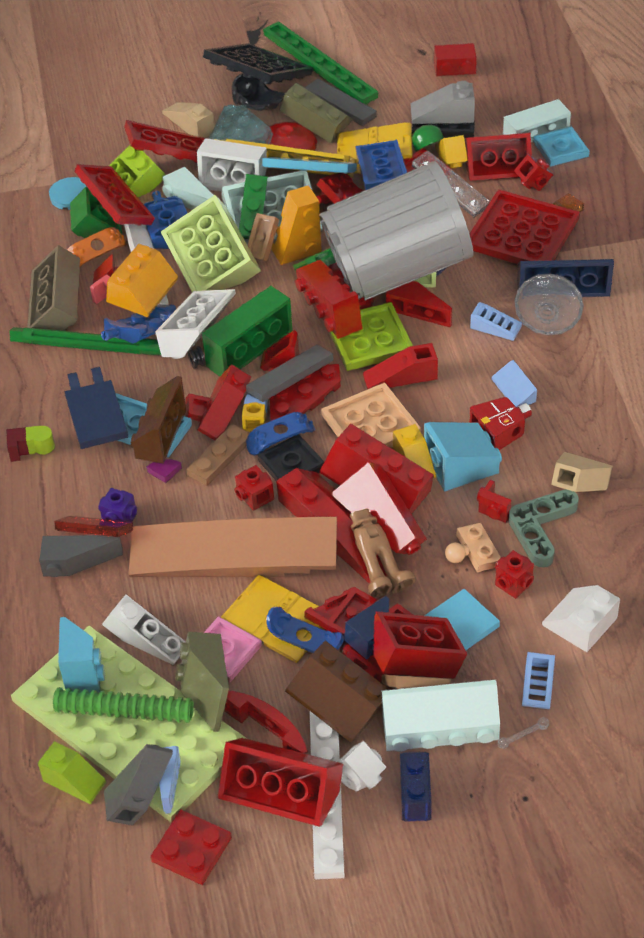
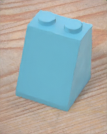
M424 423V438L428 446L436 478L444 492L499 473V465L502 461L501 453L498 448H494L488 432L483 431L479 423Z

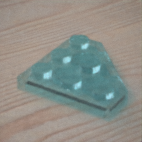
M244 105L224 106L209 139L224 141L226 139L269 144L273 134L271 128Z

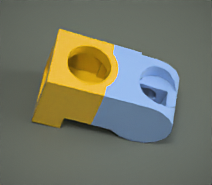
M247 393L242 412L243 430L250 433L256 427L265 424L268 399L262 402Z

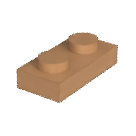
M259 213L256 214L248 242V247L255 259L268 261L279 223L278 218Z

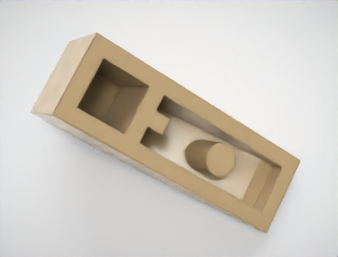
M178 102L162 110L166 117L190 135L207 138L215 134L214 115L202 104Z

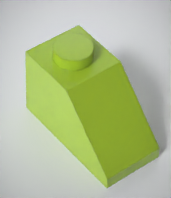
M55 741L38 762L44 782L88 804L92 803L106 783V779L78 752Z

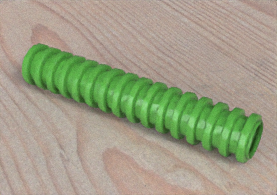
M58 687L53 696V708L56 713L63 710L64 713L72 711L73 714H77L79 711L82 715L89 712L90 715L97 713L99 716H103L106 714L107 717L115 714V717L118 718L121 715L124 718L132 716L133 719L141 716L142 720H146L149 717L150 720L158 718L159 721H163L165 718L168 722L176 719V722L179 723L181 720L189 723L192 720L194 708L192 698L189 697L186 700H183V697L175 699L174 696L166 699L164 695L158 698L157 695L149 697L148 694H144L141 697L139 693L132 696L131 693L123 695L122 692H118L115 695L113 691L106 694L105 691L97 693L96 690H92L90 693L87 689L80 692L79 689L72 691L71 688H66L63 690L62 687Z

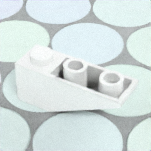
M128 595L121 599L102 623L103 626L122 641L172 665L180 657L181 643H186V641Z

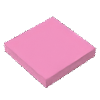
M219 616L204 632L221 634L229 683L262 646L261 639Z

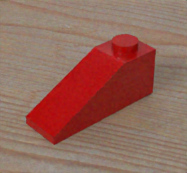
M411 281L386 292V303L392 302L398 314L449 328L452 326V307L419 282Z
M232 364L216 382L197 428L198 431L214 441L225 431L245 395L246 385L251 380L250 375Z

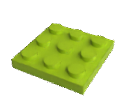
M392 302L361 309L363 329L339 339L336 338L333 332H329L346 371L381 363L407 347L413 346Z

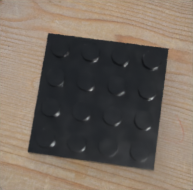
M249 43L205 49L203 53V58L210 60L211 64L224 65L229 71L242 72L243 76L260 79L259 82L271 85L272 82L281 83L283 80L292 81L293 78L303 79L304 76L312 75L313 67Z

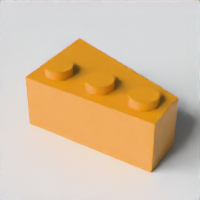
M309 185L287 192L281 213L283 217L281 225L277 227L276 242L271 247L280 265L322 252L319 200Z

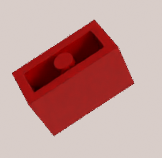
M474 43L434 46L436 76L476 74L477 56Z

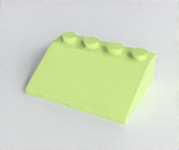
M216 195L161 231L192 292L225 290L243 284L261 272L227 207Z

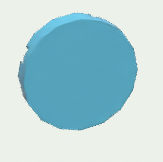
M78 177L61 179L51 186L49 190L50 201L59 209L65 207L70 210V202L87 186Z

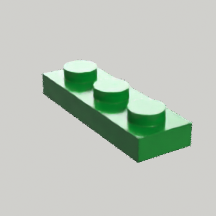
M246 174L239 231L244 239L250 238L256 214H263L267 176Z

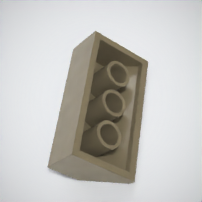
M59 245L32 270L27 328L65 331L69 326H73L78 319L80 258Z

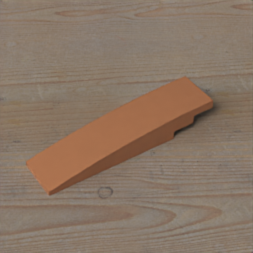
M337 517L249 518L133 526L131 532L129 577H257V575L263 577H285V573L336 570Z

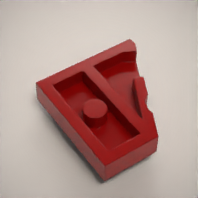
M352 587L343 591L339 596L326 599L325 604L315 609L312 607L307 608L304 618L332 633L340 632L345 636V622L374 604L377 599L356 587Z

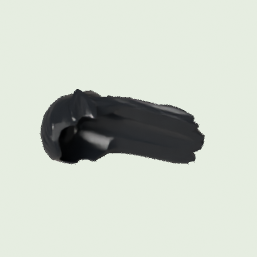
M243 74L238 75L232 83V98L235 105L239 104L257 111L276 109L279 103L282 102L285 93L273 91L266 84L259 82L258 78H248L243 76Z

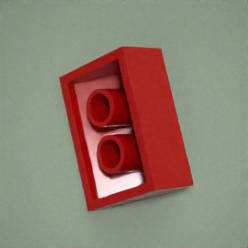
M530 133L470 137L464 140L468 159L466 167L469 181L519 177L514 170L527 154L532 156Z
M376 611L374 616V657L383 674L456 678L467 656V652L448 618Z

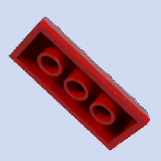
M351 423L336 439L320 469L322 475L336 484L342 485L368 462L380 464L411 514L431 492L434 476L431 472Z
M246 738L225 742L218 799L320 827L323 825L339 794L343 763Z

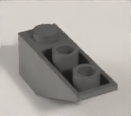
M146 744L104 790L107 821L133 826L147 811L172 757V749Z

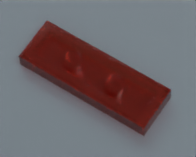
M67 516L54 521L55 530L120 537L133 531V522L77 516Z

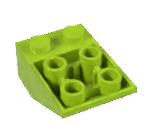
M131 145L109 165L113 167L137 197L153 191L163 181V176L166 175L143 151L136 150Z

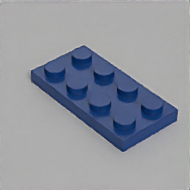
M397 140L355 146L365 190L407 173Z

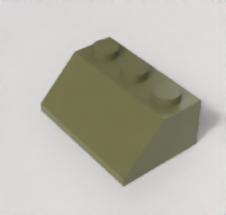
M295 83L285 93L280 109L282 113L330 144L353 120L352 117L298 83Z

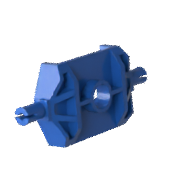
M154 191L152 193L154 201L144 203L145 207L155 217L152 225H146L151 237L153 248L169 249L161 231L186 215L187 211L182 199L176 196L162 198L160 191H157V195Z
M172 304L166 307L156 306L148 317L135 313L129 318L117 321L104 318L105 331L101 332V337L105 341L115 337L132 344L137 343L148 336L156 334L155 331L171 316L176 307Z

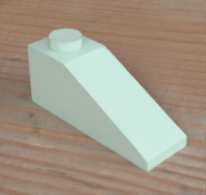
M185 167L163 176L164 186L162 189L167 198L176 196L182 199L184 206L191 210L214 196Z

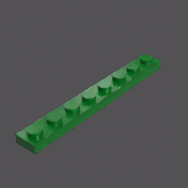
M279 21L263 29L265 37L303 64L313 67L314 72L345 94L365 105L378 98V91Z

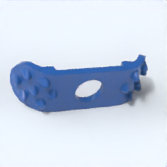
M293 412L253 429L247 437L246 446L250 454L258 455L271 445L292 436L306 432L313 433L315 427L313 421H310L306 414ZM282 424L288 430L286 433L278 434L274 431V427Z
M274 606L267 614V627L274 636L311 653L325 640L337 650L343 644L344 636L340 632L332 633L328 630L325 631L294 618L281 607ZM305 629L311 633L312 638L309 641H300L296 633L299 630Z

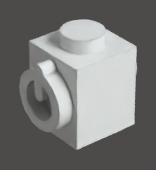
M364 741L353 746L338 761L343 763L342 783L356 792L365 787H368V789L373 788L382 779L379 774L386 768L380 754L376 750L369 748Z

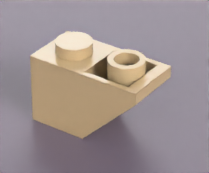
M564 452L556 462L551 485L574 492L607 490L613 466Z

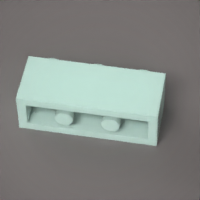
M559 99L504 117L503 134L530 133L531 142H533V138L536 135L570 127L571 112Z

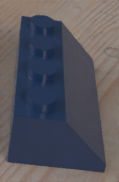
M614 259L520 261L517 269L518 297H609L611 294Z

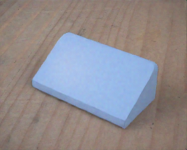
M514 360L507 363L492 376V381L516 407L524 403L529 405L536 402V387Z

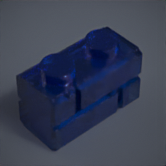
M400 753L402 820L429 821L432 817L429 753Z

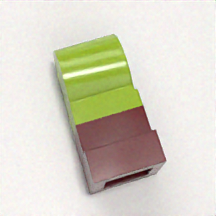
M47 426L6 429L7 449L11 462L21 461L20 456L35 453L45 455L52 452L55 448L52 431Z

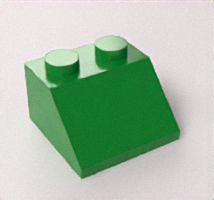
M87 187L70 202L71 231L77 236L87 238L110 227L119 229V232L122 234V225L113 221L111 215L102 207V204L91 194Z

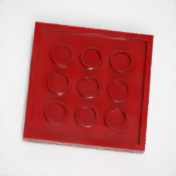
M498 189L469 233L473 251L518 264L520 261L555 260L578 222L580 212Z

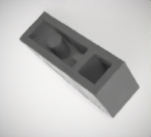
M120 535L43 536L39 558L43 577L71 576L122 556Z

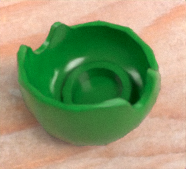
M424 125L414 132L412 144L415 152L428 145L439 142L444 137L439 127Z

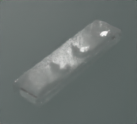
M428 150L413 160L412 167L414 169L436 161L446 175L459 206L475 218L482 213L490 203L487 198Z

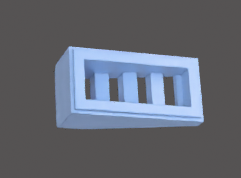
M478 302L471 314V329L514 341L522 327V322L481 302Z
M527 652L522 706L550 710L555 655ZM532 666L547 668V672L531 669ZM531 676L546 677L547 679L546 681L531 679ZM530 685L546 687V691L529 688ZM529 694L545 696V701L528 699Z
M178 746L164 747L173 750L172 757L159 783L165 814L171 813L181 763Z

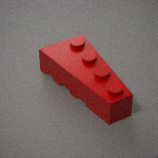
M318 260L296 269L297 279L295 280V285L298 291L304 293L308 305H313L317 317L324 320L328 332H333L336 338L339 339L363 329L358 294L355 291L350 293V286L346 283L342 285L340 277L338 275L334 276L332 270L325 263Z

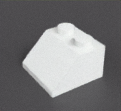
M598 585L573 588L546 617L542 625L585 652H588L617 619L620 598Z

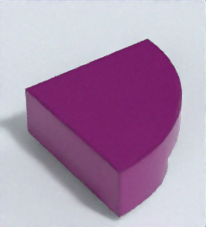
M165 459L164 464L152 462L146 468L149 474L167 483L182 469V464L177 460Z

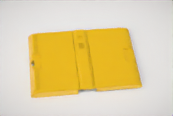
M411 123L375 126L339 133L337 135V154L353 157L356 159V163L359 164L355 146L397 140L403 159L411 158Z
M257 575L220 618L261 639L264 642V646L298 663L307 650L274 636L267 627V614L272 607H281L292 617L325 630L304 618L307 608L312 607L315 609L319 606L271 580ZM305 629L299 630L296 633L300 641H309L312 638L311 633Z

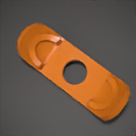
M110 227L74 243L67 250L80 258L81 267L86 262L119 247H125L127 243L119 229ZM93 240H100L104 247L101 250H94L91 247V242Z

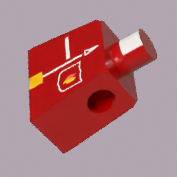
M502 397L471 406L469 423H479L483 431L488 432L494 448L501 450L523 436L525 419L532 416V411L527 403L516 407L509 398Z

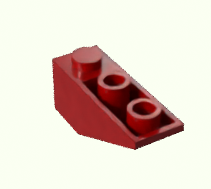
M427 343L407 347L363 372L367 390L382 383H386L389 388L437 380L438 358L433 344Z

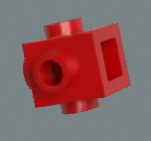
M529 154L526 155L514 170L522 179L520 182L528 189L533 187L538 191L553 176V173L548 169L550 165L544 159L539 158L537 160Z
M257 465L243 470L235 476L236 487L234 490L240 501L244 500L253 511L274 500L273 482L269 474L262 472Z
M512 550L506 557H501L495 565V585L516 599L532 584L534 580V563L526 556Z

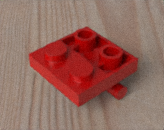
M336 173L321 178L316 184L322 190L321 194L316 196L319 204L331 202L335 204L364 191L358 188L352 178L346 173Z

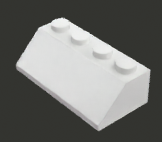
M235 289L193 291L155 331L162 357H172V359L184 357L200 339L202 333L212 326L235 296Z

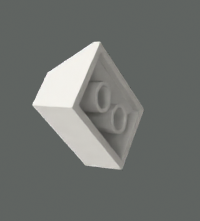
M205 138L197 150L199 181L208 190L222 192V187L245 182L246 174L265 176L267 167L262 166L263 158H267L266 147Z

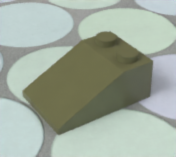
M188 632L186 643L182 642L180 647L182 663L176 666V681H180L181 693L186 699L188 697L192 698L195 710L213 731L219 732L229 690L221 634Z

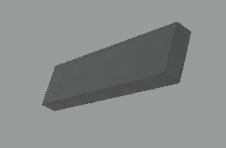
M316 79L305 87L352 117L353 121L362 126L377 117L376 110L320 79Z
M317 344L247 384V393L264 402L334 360L333 353Z

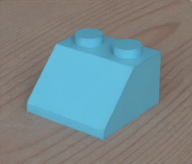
M60 617L58 664L65 689L71 688L72 691L79 689L80 692L87 689L90 693L92 690H96L97 693H100V681H105L104 664H101L100 648H95L92 636L66 617Z

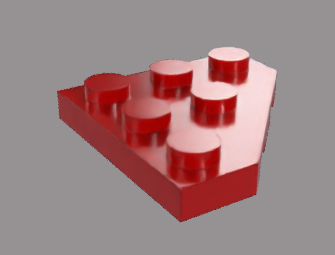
M327 364L270 397V421L293 412L304 414L308 410H314L325 401L326 395L331 391L336 392L341 387L340 365ZM277 367L269 368V372Z

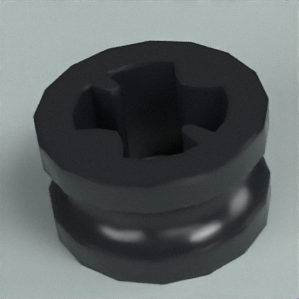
M196 346L195 350L190 349L188 351V357L193 369H196L198 365L206 366L205 357L200 346Z

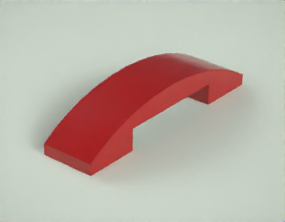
M228 690L224 712L241 724L250 717L282 740L283 748L308 754L301 734L284 714L256 697Z

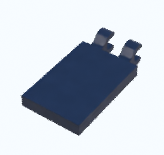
M100 367L91 368L94 384L80 387L77 372L67 374L71 390L64 391L80 449L129 438L112 381H104Z

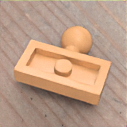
M477 523L457 528L456 536L460 543L454 542L446 547L445 556L447 560L451 563H459L468 555L477 572L495 568L496 563L501 557L482 524Z

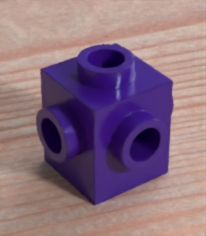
M110 488L106 496L100 499L98 509L101 513L103 526L126 532L137 515L134 495L124 490L120 491Z

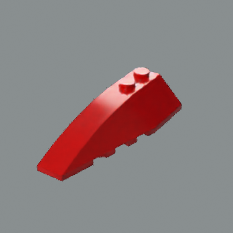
M295 468L276 481L278 501L294 516L337 517V555L370 584V577L365 562L355 544L356 539L351 528L353 524L350 517L351 512L333 497L332 492L336 489L317 472ZM376 555L380 568L386 576L382 562L379 556Z

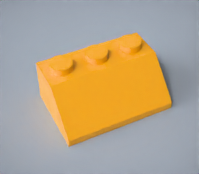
M138 244L107 280L106 302L148 317L178 280V275L160 251Z

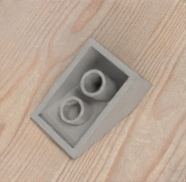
M467 81L451 83L412 102V124L474 123L475 98L473 84Z

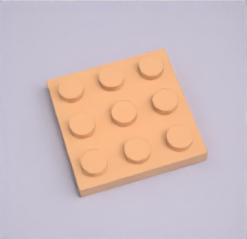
M386 383L321 409L322 417L337 437L351 423L392 448L394 430L416 424L421 432V427Z

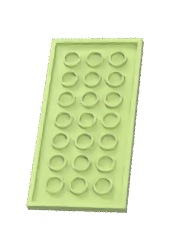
M91 626L84 629L86 633L93 637L95 648H100L101 664H104L105 681H100V691H105L106 694L113 691L115 695L118 692H122L123 695L131 693L132 696L139 693L141 697L144 694H148L149 697L157 695L158 698L164 695L166 699L174 696L175 699L183 697V700H186L179 689ZM59 653L11 694L12 701L113 779L121 773L146 744L158 745L163 748L178 746L181 763L172 811L168 814H165L163 811L160 784L149 805L171 823L180 809L185 811L221 775L225 742L246 738L223 721H221L219 732L213 731L195 708H193L192 720L189 723H185L184 720H181L179 723L176 722V719L168 722L165 718L163 721H159L158 718L150 720L149 717L146 720H142L141 716L133 719L132 716L124 718L121 715L118 718L115 717V714L107 717L106 714L103 716H99L97 713L90 715L89 712L82 715L79 711L77 714H73L72 711L64 713L63 710L56 713L53 708L54 692L58 687H62L65 690L58 664Z

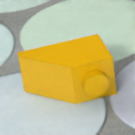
M464 135L443 138L435 144L440 160L450 168H461L462 164L468 161Z
M413 424L394 430L393 450L434 474L433 478H436L426 440L417 425Z

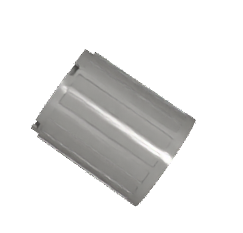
M436 161L327 207V211L319 214L320 218H323L321 223L338 268H340L344 276L345 283L350 286L351 291L349 292L355 291L359 299L363 297L364 300H367L471 258L474 254L470 234L459 203L446 175Z

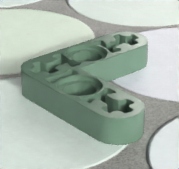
M561 490L517 504L510 509L509 525L535 566L543 568L553 563L555 550L541 524L575 513L578 509L579 497L574 491ZM544 506L549 508L550 511L548 513H541L537 508ZM528 532H534L538 537L528 539L524 535ZM539 546H540V551H541L542 554H538V547H539Z

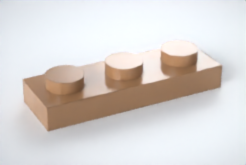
M232 424L187 468V476L208 486L246 447L247 437L250 433Z

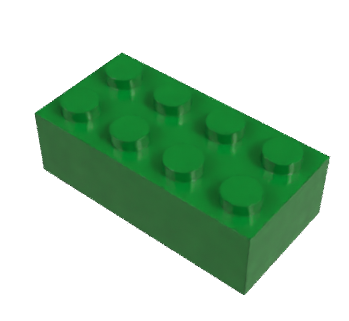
M269 286L235 311L226 315L222 320L207 328L202 333L206 367L218 376H221L231 364L241 370L262 355L263 351L292 332L291 299L273 286Z

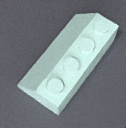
M496 680L382 691V716L386 751L395 750L402 752L414 748L431 749L436 746H460L465 743H489L499 740L500 717Z

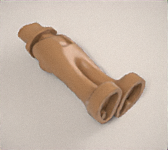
M369 509L352 512L350 514L353 522L351 528L356 539L355 544L362 555L370 577V584L368 586L370 596L380 598L389 594L390 591L392 594H396L412 586L416 582L413 572L410 570L401 571L392 554L388 538L382 527L377 523V518L371 515ZM376 555L379 556L382 562L386 576L380 568Z

